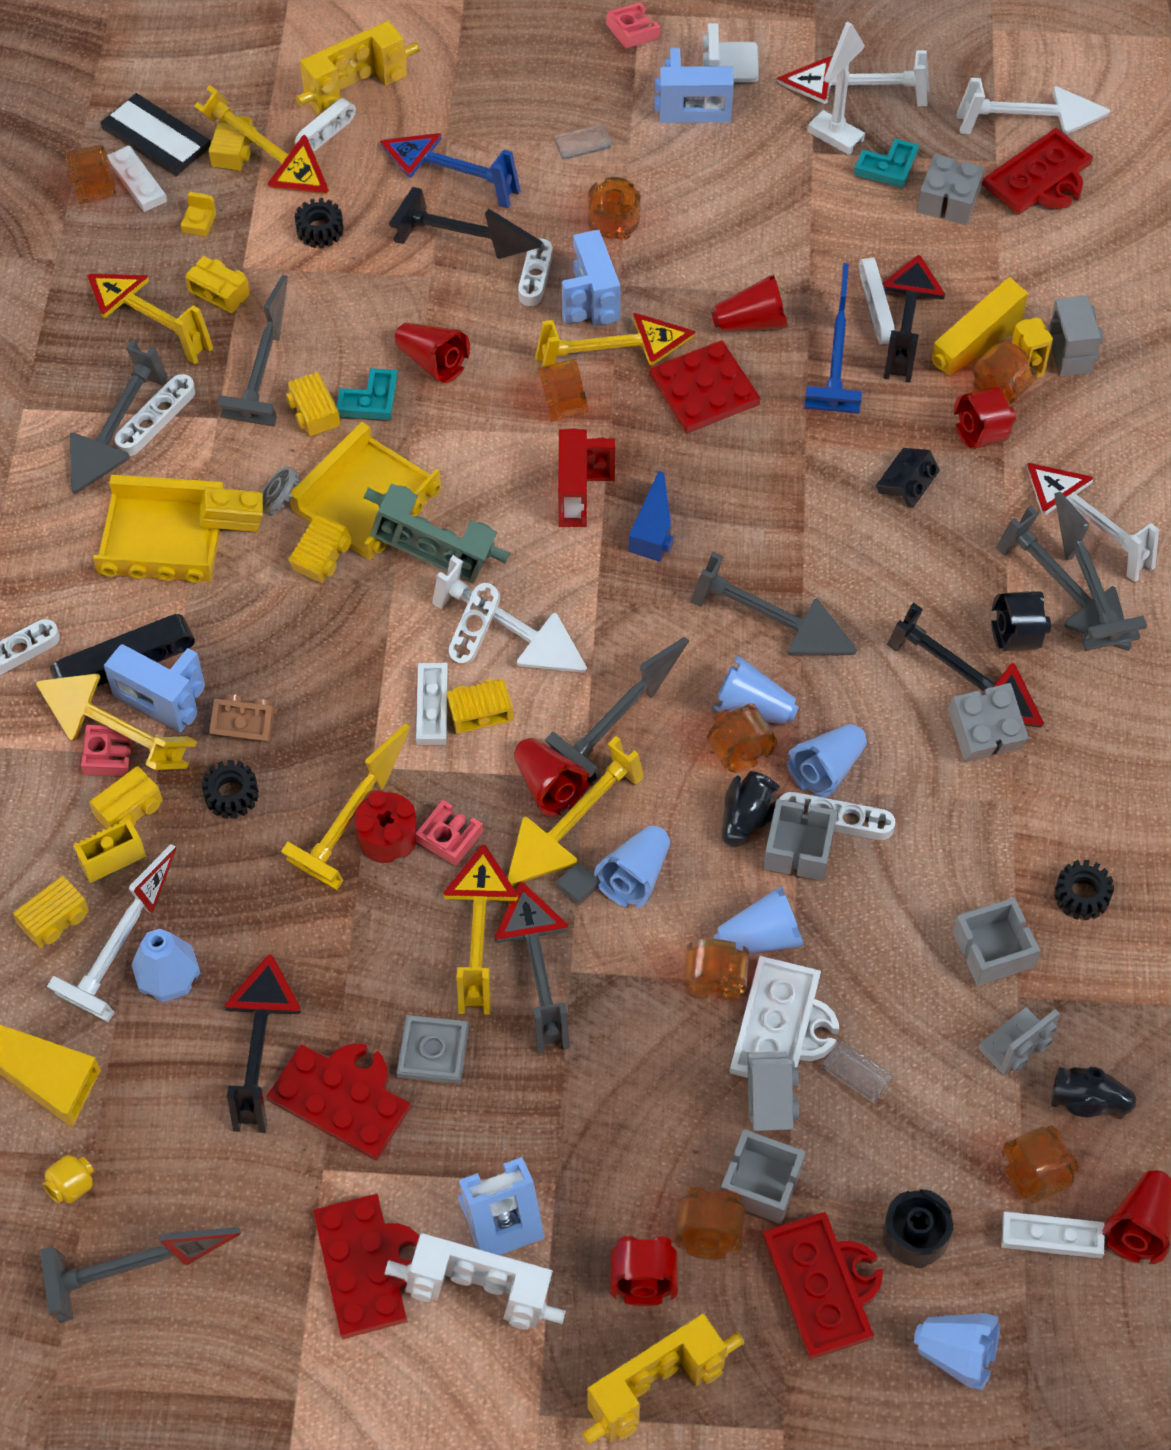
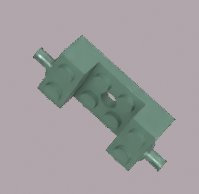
M391 483L384 495L369 487L367 488L363 499L379 505L369 536L447 572L450 559L454 555L463 561L460 578L473 584L485 559L492 557L506 564L510 552L495 546L494 539L497 532L492 530L489 525L471 520L463 538H460L451 530L440 529L430 524L425 518L412 516L411 513L418 495L412 493L409 488Z

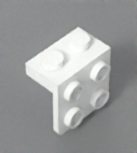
M708 23V33L703 34L702 48L707 50V52H703V66H733V82H757L759 78L757 44L755 42H719L718 23Z

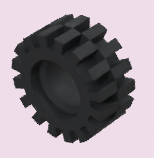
M319 198V202L310 199V204L305 201L302 203V208H297V213H295L296 231L299 240H303V244L308 245L310 242V246L313 248L316 247V244H319L320 248H324L325 243L328 246H332V240L335 242L340 240L339 236L343 235L344 230L342 211L336 203L332 205V200L328 199L324 203V198ZM318 220H324L328 222L325 225L321 226L311 225L312 222Z
M228 760V765L226 766L223 765L222 761L218 762V769L211 766L209 768L210 775L205 773L203 776L204 782H202V792L208 809L213 810V814L216 816L221 812L222 818L228 819L229 814H232L233 819L238 818L237 813L240 811L243 816L248 814L247 807L253 809L255 807L254 801H258L259 798L256 776L251 771V768L248 765L244 767L241 761H238L235 766L233 760ZM229 782H237L242 786L241 791L234 796L226 797L219 793L220 787Z
M1079 860L1074 861L1072 866L1070 863L1067 864L1064 871L1061 870L1054 889L1056 890L1054 897L1058 899V907L1065 906L1063 913L1068 916L1070 912H1073V918L1077 920L1080 915H1083V921L1089 920L1091 915L1095 919L1099 917L1100 912L1103 914L1107 906H1109L1114 891L1112 876L1107 877L1108 870L1106 868L1101 871L1098 870L1100 864L1095 862L1093 867L1089 866L1090 860H1084L1083 865H1080ZM1076 882H1085L1095 889L1096 894L1092 898H1083L1074 893L1072 886Z

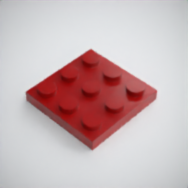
M723 340L651 367L649 371L653 382L687 434L760 405L761 398Z

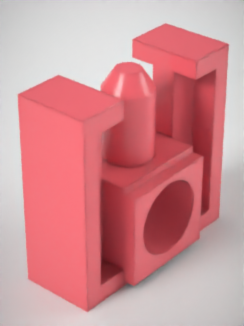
M641 2L607 12L606 25L625 49L659 39L661 27L656 21H653L652 26H649L651 19L646 16L644 17L646 8Z
M86 725L81 762L83 775L123 777L131 770L128 756L132 754V749L127 745H112V742L128 743L129 746H133L134 740L105 725ZM96 749H103L100 752H93ZM111 757H125V759L111 760Z
M442 800L415 833L416 843L452 865L457 866L483 833V823L472 817L469 826L460 835L458 831L465 824V815H455L451 822L446 825L444 822L454 814L453 805ZM441 838L450 839L447 842H438Z

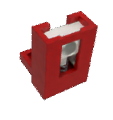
M559 429V527H587V481H615V438H587V429Z

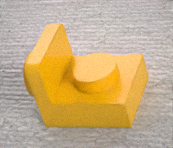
M188 192V208L180 225L182 233L207 237L216 216L214 198L203 193Z

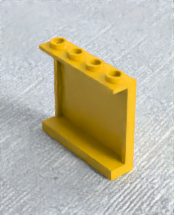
M361 421L290 492L293 495L289 497L291 510L312 523L315 514L318 513L346 526L351 535L349 548L370 561L377 553L383 552L387 544L369 536L379 505L363 499L367 488L369 487L383 495L388 491L391 483L409 488L412 493L418 495L411 513L415 517L422 511L426 502L430 498L436 497L440 492V470L436 469L430 475L373 439L370 426Z
M111 474L109 485L112 496L99 555H93L97 574L107 577L126 576L135 579L155 578L164 581L211 582L221 529L200 526V503L205 487L224 488V483Z

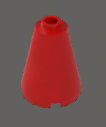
M770 275L716 304V311L711 312L715 328L721 327L722 332L784 329L788 327L775 275Z
M406 322L395 331L396 346L436 381L449 383L455 380L465 367L461 365L464 358L469 359L470 341L468 336L460 330Z
M535 738L524 739L517 744L514 751V759L537 807L546 816H561L560 811L566 808L571 810L589 791L590 784L587 781V778L590 777L589 773L579 764Z
M1160 1170L1145 1172L1105 1222L1102 1233L1103 1235L1106 1234L1108 1238L1106 1242L1108 1247L1117 1255L1134 1263H1139L1140 1259L1150 1260L1149 1264H1157L1166 1258L1170 1249L1171 1178L1165 1172Z

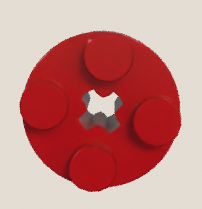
M990 387L959 396L955 401L954 415L959 414L960 423L955 424L962 442L967 447H975L974 449L1008 440L1012 424L1016 422V413L1012 407H1009L1001 387Z
M376 790L371 792L357 808L355 813L357 840L363 853L368 858L380 863H391L394 859L405 858L414 850L417 844L415 833L418 831L414 805L408 799L397 793Z
M633 1236L620 1237L617 1240V1246L610 1253L611 1296L617 1300L618 1294L624 1297L625 1304L633 1306L663 1304V1298L671 1295V1300L674 1299L678 1294V1253L671 1246V1239L663 1236L654 1237L652 1240H637Z

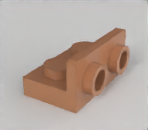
M224 694L223 699L214 698L209 734L270 742L273 716L277 714L278 708L270 705V700L253 698L252 703L241 702V696Z

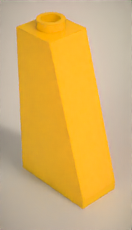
M1008 277L934 342L931 357L934 365L938 369H942L950 377L1012 335L1015 325L1023 320L1028 292L1012 278Z
M0 1025V1075L65 1124L73 1127L101 1071L96 1057Z

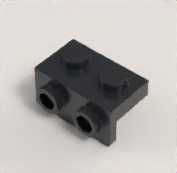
M902 448L875 486L879 494L902 496L907 507L913 508L939 473V467L931 450Z

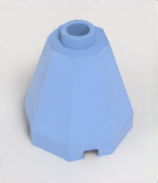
M162 929L147 932L131 964L139 992L146 996L147 994L152 995L162 1003L187 995L192 988V982L195 978L197 980L200 975V969L192 945Z
M986 1313L928 1317L923 1325L918 1324L914 1336V1344L918 1345L920 1355L967 1387L982 1391L991 1374V1370L984 1369L988 1367L990 1361L994 1362L997 1353L1000 1333L999 1319L997 1316Z

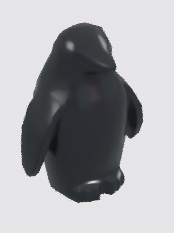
M750 771L742 782L741 776L733 778L725 796L722 839L728 846L732 848L741 846L747 841L749 834L772 820L776 801L772 802L775 791H778L780 786L768 776Z
M1059 1067L1056 1072L1051 1096L1052 1107L1062 1105L1070 1113L1085 1118L1116 1112L1119 1119H1122L1136 1107L1134 1092L1110 1075L1105 1074L1100 1068L1073 1067L1070 1070H1066L1063 1067Z

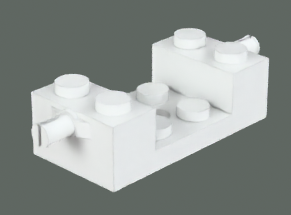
M423 1233L420 1234L412 1264L407 1266L389 1260L385 1275L404 1279L407 1283L405 1292L411 1293L414 1299L429 1302L431 1299L438 1301L445 1276L451 1277L453 1282L460 1285L468 1286L473 1283L484 1286L483 1289L492 1294L502 1295L503 1292L508 1293L509 1298L503 1320L509 1321L511 1326L518 1329L536 1328L538 1320L542 1319L562 1325L566 1310L547 1306L544 1302L553 1270Z

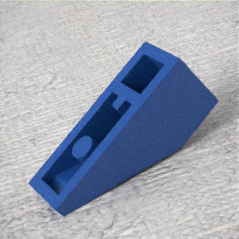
M658 471L629 534L628 552L661 562L664 553L670 552L674 536L670 535L671 520L664 472Z

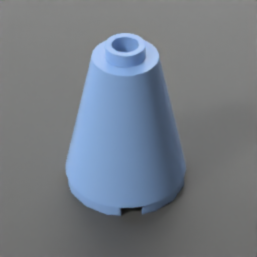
M736 656L734 661L738 663L737 668L734 666L730 667L717 695L721 703L720 705L714 703L712 709L725 714L784 725L786 721L792 722L799 706L794 704L796 698L745 659Z
M847 724L797 744L788 752L790 760L787 761V768L791 778L802 791L808 788L813 792L812 796L822 798L830 796L835 792L867 746L866 735L860 727Z
M647 826L597 864L594 877L598 874L601 881L598 887L610 900L623 907H626L628 903L636 905L634 908H640L648 902L670 847V839L667 832L658 826Z
M783 887L773 890L717 927L719 934L713 935L719 952L726 951L728 957L798 948L804 945Z

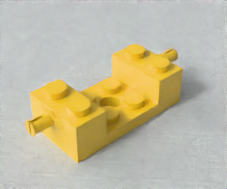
M389 20L301 59L300 68L304 93L297 95L296 101L299 106L309 103L316 113L321 115L341 99L340 89L346 88L373 74H376L383 84L387 86L407 76V58L420 52V46L416 41L405 46L404 38Z
M703 1313L587 1388L588 1410L597 1423L581 1432L585 1442L591 1445V1443L606 1435L609 1442L616 1438L624 1440L631 1436L637 1430L636 1425L639 1424L640 1403L636 1398L646 1393L651 1387L649 1384L660 1377L662 1380H665L679 1370L678 1365L680 1364L695 1386L703 1381L706 1384L715 1381L723 1373L722 1369L728 1354L744 1345L743 1338L736 1331L733 1335L722 1341Z

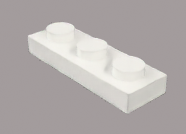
M130 146L106 156L108 164L143 212L167 202L166 194Z
M418 663L417 745H447L448 663Z
M1004 1212L1002 1216L1001 1248L1102 1259L1104 1255V1235L1102 1233L1104 1222Z

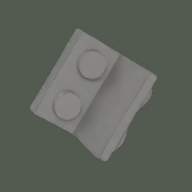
M1025 1007L980 1042L978 1049L1004 1076L1013 1069L1017 1072L1029 1062L1030 1055L1036 1051L1042 1053L1052 1044V1035L1058 1029L1056 1024L1060 1013L1055 1009L1040 1021Z

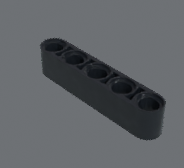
M173 614L64 657L52 664L50 673L53 679L99 674L98 687L109 682L104 664L121 644L158 663L185 652L187 648L190 649L195 643V638L184 616Z

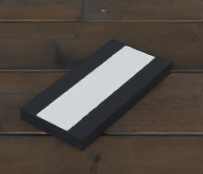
M138 93L131 96L101 121L102 129L175 176L205 153L211 144L210 139Z

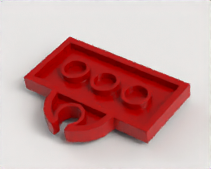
M1054 128L985 176L982 186L1018 215L1037 202L1045 207L1054 209L1068 208L1071 206L1072 198L1062 194L1061 191L1070 192L1076 201L1080 199L1083 180L1079 172L1092 164L1093 156L1060 130Z
M361 1043L343 1046L337 1049L329 1058L301 1044L266 1095L267 1100L376 1161L411 1109V1104L408 1101L385 1089L388 1083V1069L383 1056L378 1050L373 1054V1063L369 1068L360 1069L356 1066L357 1060L365 1056L368 1051L367 1045Z
M378 1193L314 1209L315 1222L341 1338L346 1339L407 1323L400 1291L406 1288L407 1283L404 1279L385 1275L389 1260L407 1266L412 1264L413 1259H402L400 1252L406 1246L417 1247L420 1235L411 1227L403 1224H385Z
M826 1211L763 1231V1239L809 1360L873 1340L874 1333L863 1306L872 1302L879 1293L883 1279V1269H876L873 1275L863 1277L857 1273L855 1268L859 1263L873 1264L876 1262L878 1256L873 1250L862 1243L851 1240L837 1242Z

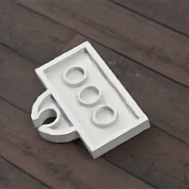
M759 956L730 1067V1074L748 1078L747 1053L786 1052L790 1061H794L795 1067L798 1068L799 1060L814 1061L821 1059L833 1050L836 1045V1039L831 1037L820 1039L814 1034V1030L819 1027L828 1029L832 1034L839 1033V1022L834 1011L827 1004L815 999L821 974L820 970Z

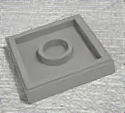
M406 1015L397 1078L461 1085L470 1027L469 1021Z

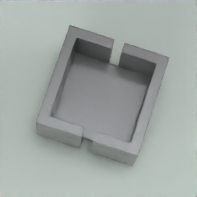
M934 154L920 190L917 213L940 218L944 197H947L948 204L945 220L968 226L981 190L985 166L965 161L957 164V159Z
M1088 295L1055 299L1048 331L1053 338L1051 349L1059 376L1092 373L1094 362L1098 361L1099 344L1103 342L1102 329L1097 327L1096 309L1090 305Z
M1011 683L987 688L983 691L982 695L980 691L954 696L947 707L965 763L990 757L994 751L998 755L1022 749L1029 739Z
M777 799L763 869L790 875L793 869L797 870V876L824 881L837 810L810 805L807 825H802L804 804Z
M1015 897L956 917L952 933L963 957L967 956L966 963L977 986L1035 968L1041 951L1030 928H1024L1026 920Z
M786 1052L747 1053L748 1117L753 1130H793V1120H799V1103L795 1098V1093H793V1087H798V1068L795 1067L794 1061H790Z
M743 1129L733 1155V1161L730 1162L721 1185L719 1201L782 1225L792 1192L795 1190L804 1165L806 1151Z

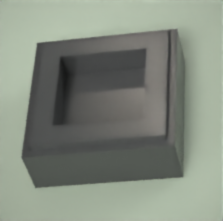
M579 862L556 881L557 887L578 906L599 888L598 884L600 883Z

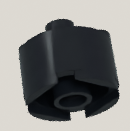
M1041 591L1000 593L995 596L992 611H997V620H991V626L996 646L999 649H1003L1004 652L1042 648L1045 634L1051 632L1050 617L1045 616L1043 593Z
M926 1189L911 1192L908 1190L896 1196L888 1208L883 1225L882 1240L890 1254L900 1262L915 1268H924L937 1261L946 1251L953 1232V1219L948 1203L937 1193ZM918 1225H919V1226H921L923 1229L920 1228V1229L918 1230V1229H915V1228H917Z

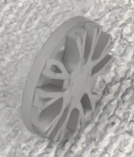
M284 466L270 478L262 491L263 513L269 516L274 515L276 509L280 511L285 506L284 499L289 501V497L293 496L289 493L290 490L298 485L299 480L297 478L299 475L290 466Z

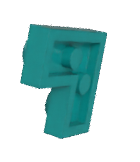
M894 138L887 156L862 149L854 168V175L904 188L917 157L919 144Z
M370 368L367 390L339 388L336 405L339 417L392 420L398 371Z

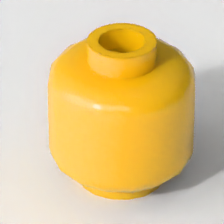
M65 1155L45 1171L43 1187L57 1204L61 1202L73 1204L92 1188L93 1180L91 1174L94 1170L84 1157L77 1159L73 1155Z

